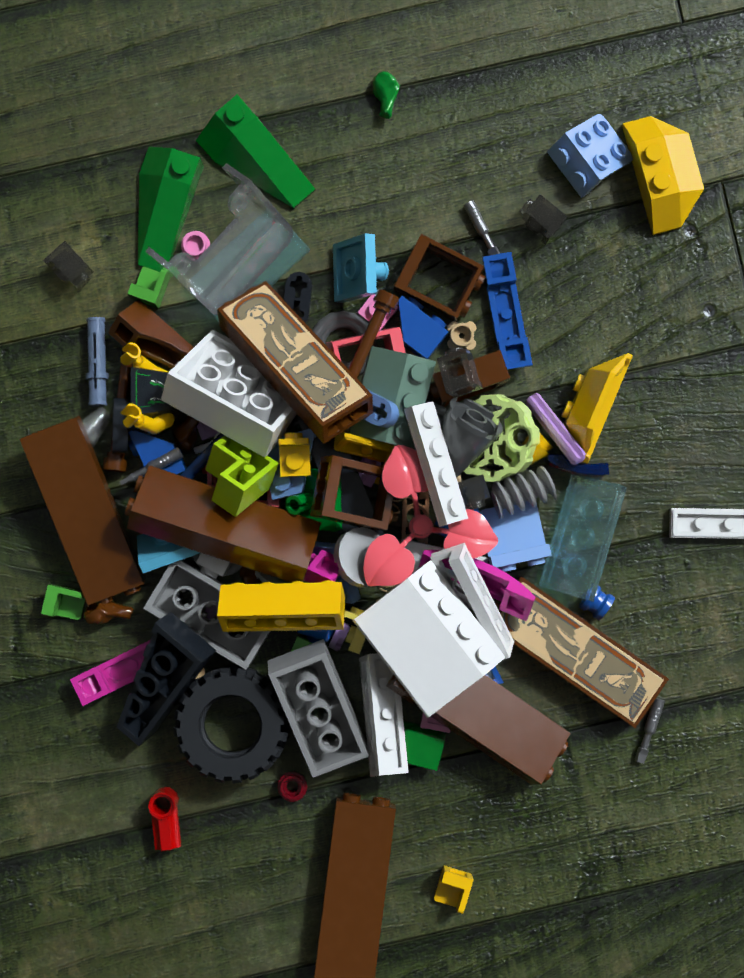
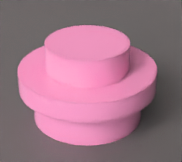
M192 231L183 237L181 249L188 259L198 261L209 254L211 245L204 233Z

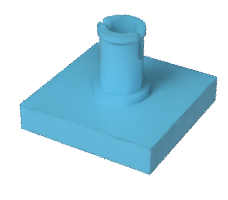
M365 233L333 244L334 302L345 303L374 295L377 292L376 280L383 281L387 279L389 274L387 263L376 262L375 234Z
M145 534L137 536L138 564L142 573L200 553Z

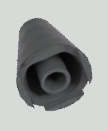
M458 397L451 399L448 403L441 424L456 478L497 440L503 431L500 421L498 425L492 421L494 414L491 411L466 398L462 403L456 402Z

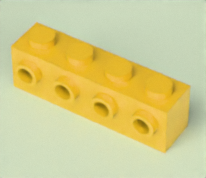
M330 580L319 583L294 581L292 583L263 582L261 584H244L237 582L231 585L220 586L217 617L223 632L344 630L345 594L342 582Z

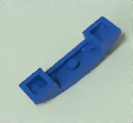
M512 252L482 257L484 276H486L485 283L497 348L501 351L507 370L531 367L533 364L528 337L525 335Z

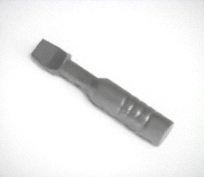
M474 200L466 203L464 208L478 235L483 238L488 248V254H500L497 246H494L488 234L489 229Z
M177 447L148 462L145 467L131 473L127 478L119 482L121 485H125L130 481H135L139 475L144 476L149 465L162 469L183 458V455Z
M656 698L652 703L644 727L645 734L641 746L638 747L636 753V762L644 764L649 752L647 749L651 736L656 731L664 707V700Z

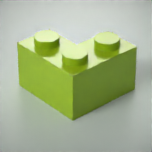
M224 435L213 444L205 469L218 478L211 501L233 516H238L270 489L279 463L268 455L263 457Z

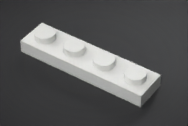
M434 402L404 409L439 527L468 519Z

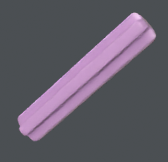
M535 393L526 399V406L532 411V414L570 463L577 465L584 461L585 451L541 395Z

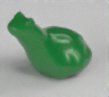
M382 71L373 78V93L380 101L379 116L390 119L400 85L391 73Z

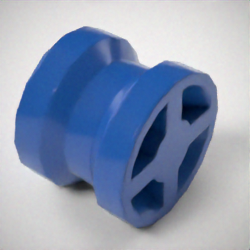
M595 583L583 597L579 608L583 611H590L593 613V618L599 621L610 609L615 597L602 592L601 587Z

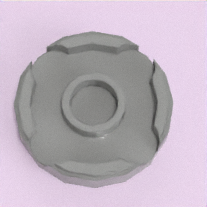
M365 527L353 528L341 535L335 544L333 557L334 562L337 563L340 569L338 572L352 586L359 588L369 587L365 581L363 567L368 547L380 536L374 530Z

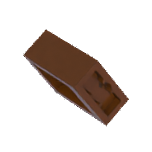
M421 234L394 285V291L407 298L412 297L422 306L452 321H457L459 316L465 318L472 304L468 300L472 290L478 292L486 277L481 274L484 266ZM427 252L472 274L454 310L409 287Z
M498 350L434 373L428 391L431 401L434 403L438 402V405L445 407L455 397H458L456 402H459L465 398L467 399L505 385L509 381L510 375L501 351Z
M334 455L321 457L310 516L356 527H365L374 531L387 530L393 518V510L391 509L393 496L386 491L382 483L383 467ZM342 468L380 477L373 519L334 510Z

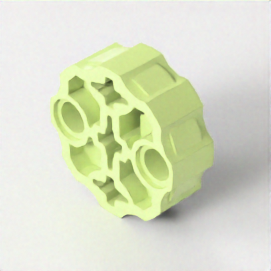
M501 394L481 395L474 402L483 407L489 405L502 407L501 410L491 412L494 414L492 421L496 425L500 421L503 431L499 436V440L494 441L464 472L466 474H473L487 482L501 481L516 473L524 472L533 462L536 446L540 444V431L531 417L532 411L523 402L515 401ZM511 413L509 417L504 420V417ZM521 429L526 430L529 436L528 442L525 445L518 441L517 436ZM496 464L503 466L504 469L496 471L488 469L487 466Z

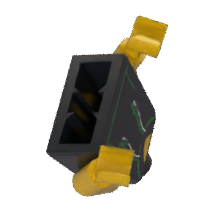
M128 343L122 348L125 353L120 357L123 365L133 363V367L130 370V403L121 411L122 415L127 416L123 420V424L125 427L130 428V431L143 430L155 435L178 424L179 410L161 400L168 371L156 366L142 356L137 344Z

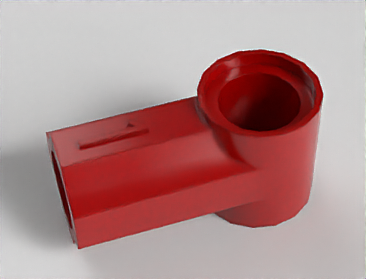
M162 787L155 791L148 804V809L152 816L155 850L165 851L181 847L177 806L179 797L176 791L170 787ZM157 798H167L171 803V807L169 809L160 808L157 804Z

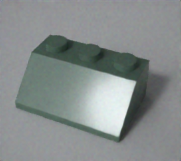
M372 346L367 357L361 383L367 390L396 404L399 409V417L395 425L389 428L374 425L363 419L350 427L348 433L393 445H404L414 449L415 445L404 409L426 403L436 361ZM377 407L376 412L382 415L383 418H386L387 412Z

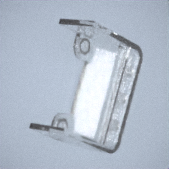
M227 163L222 168L238 185L228 200V209L235 219L196 260L190 254L183 252L175 255L168 262L150 247L145 251L180 286L214 315H218L217 309L224 303L244 294L289 245L293 237V229L257 186Z

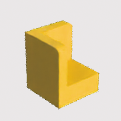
M443 865L434 900L456 907L457 912L463 914L474 880L472 874Z

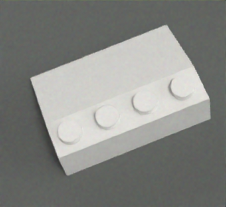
M213 329L168 372L161 400L263 457H266L275 447L278 439L282 438L297 415L228 337Z
M431 560L415 570L406 580L395 586L352 620L427 718L482 678L505 658Z

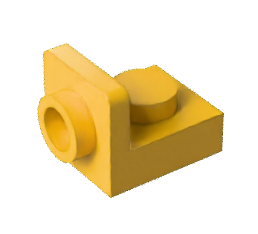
M285 433V439H278L280 477L311 476L309 438H303V433Z

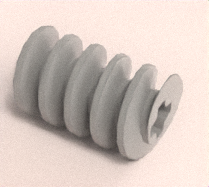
M543 466L537 467L536 474L532 470L526 471L525 478L520 473L516 474L514 482L509 477L504 478L503 486L498 481L492 483L491 497L499 519L503 518V509L505 508L510 515H513L514 505H517L521 511H525L526 501L533 508L536 507V498L538 497L546 504L547 494H551L557 500L553 480Z

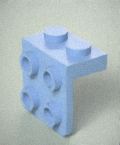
M601 114L595 115L566 132L547 151L581 198L589 194L603 179L633 160L627 146Z
M526 501L525 511H521L517 505H514L513 515H510L505 508L503 509L502 519H499L495 507L480 511V514L486 518L498 538V544L487 553L490 565L506 572L515 570V563L527 561L528 566L546 563L544 557L552 556L550 545L545 543L537 503L536 507L533 508Z

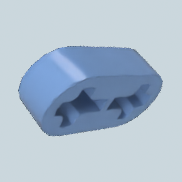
M368 390L373 395V413L364 418V420L383 428L395 425L399 417L397 405ZM377 407L387 412L386 418H383L382 415L376 412Z

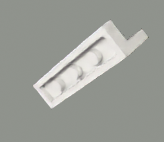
M465 543L432 553L430 558L435 567L459 598L466 603V607L469 609L471 605L477 617L476 620L503 653L504 659L510 658L514 640ZM449 558L448 562L452 570L444 566L443 559ZM457 580L459 581L465 595L457 591L455 587Z
M378 653L367 654L359 658L370 777L408 773L401 696L386 687L393 673Z

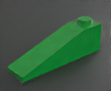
M238 94L212 116L196 139V142L217 165L225 167L237 174L241 179L249 181L264 190L265 193L293 209L316 191L306 176Z
M148 147L139 173V266L161 272V269L168 271L204 168L200 157L173 148Z

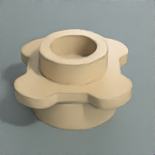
M452 321L447 327L450 332V340L447 342L448 347L451 350H456L457 348L473 350L476 346V341L474 340L476 325L471 321L467 323ZM463 333L465 337L461 339L459 334Z

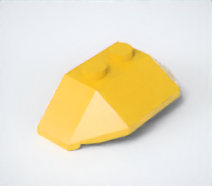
M652 116L623 123L624 135L633 158L632 163L652 235L681 228L704 190L689 133Z
M629 353L588 369L584 375L579 374L572 390L577 393L573 402L567 401L561 417L565 418L563 425L586 453L585 459L579 463L580 465L585 466L589 463L633 357Z

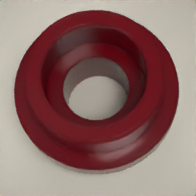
M290 771L279 779L278 792L286 801H298L306 794L307 781L302 774ZM295 781L298 784V789L290 791L287 788V783Z

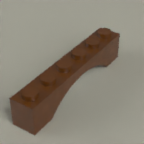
M137 300L120 312L108 332L123 347L130 342L135 343L139 346L141 355L156 360L171 369L194 348L140 300Z

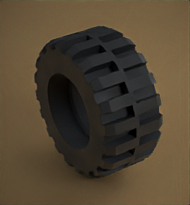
M240 666L220 667L204 674L194 681L188 690L183 693L179 700V707L175 711L174 719H176V726L173 729L174 737L178 738L179 744L177 747L180 754H185L187 758L185 762L191 768L193 766L200 771L199 774L205 778L208 776L215 778V782L224 783L225 781H232L234 784L242 783L243 780L248 778L252 780L258 777L260 773L267 771L276 759L279 758L288 739L290 723L270 678L259 674L257 670L252 668L245 670ZM222 697H242L251 702L258 711L261 723L259 735L254 743L244 750L236 752L222 750L213 744L207 736L205 730L206 713L210 706Z

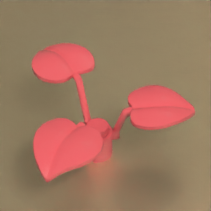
M396 445L393 448L382 471V483L386 491L396 498L402 499L409 495L412 496L415 517L412 518L408 526L410 535L401 543H399L395 536L384 534L377 537L370 544L365 555L363 567L365 581L368 586H394L402 583L412 575L415 565L414 556L411 551L404 547L414 538L423 540L431 533L447 534L443 544L444 549L465 543L472 559L487 554L498 544V538L486 518L474 510L466 509L468 519L448 524L449 529L433 527L431 519L426 515L420 514L417 493L426 492L428 488L417 451L404 445Z

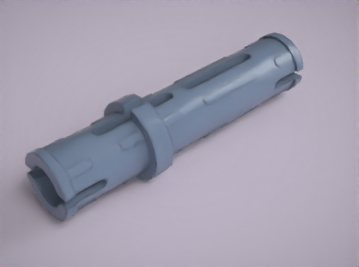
M89 317L86 318L88 373H85V379L89 383L88 406L104 407L107 406L106 380H109V373L106 372L105 318Z

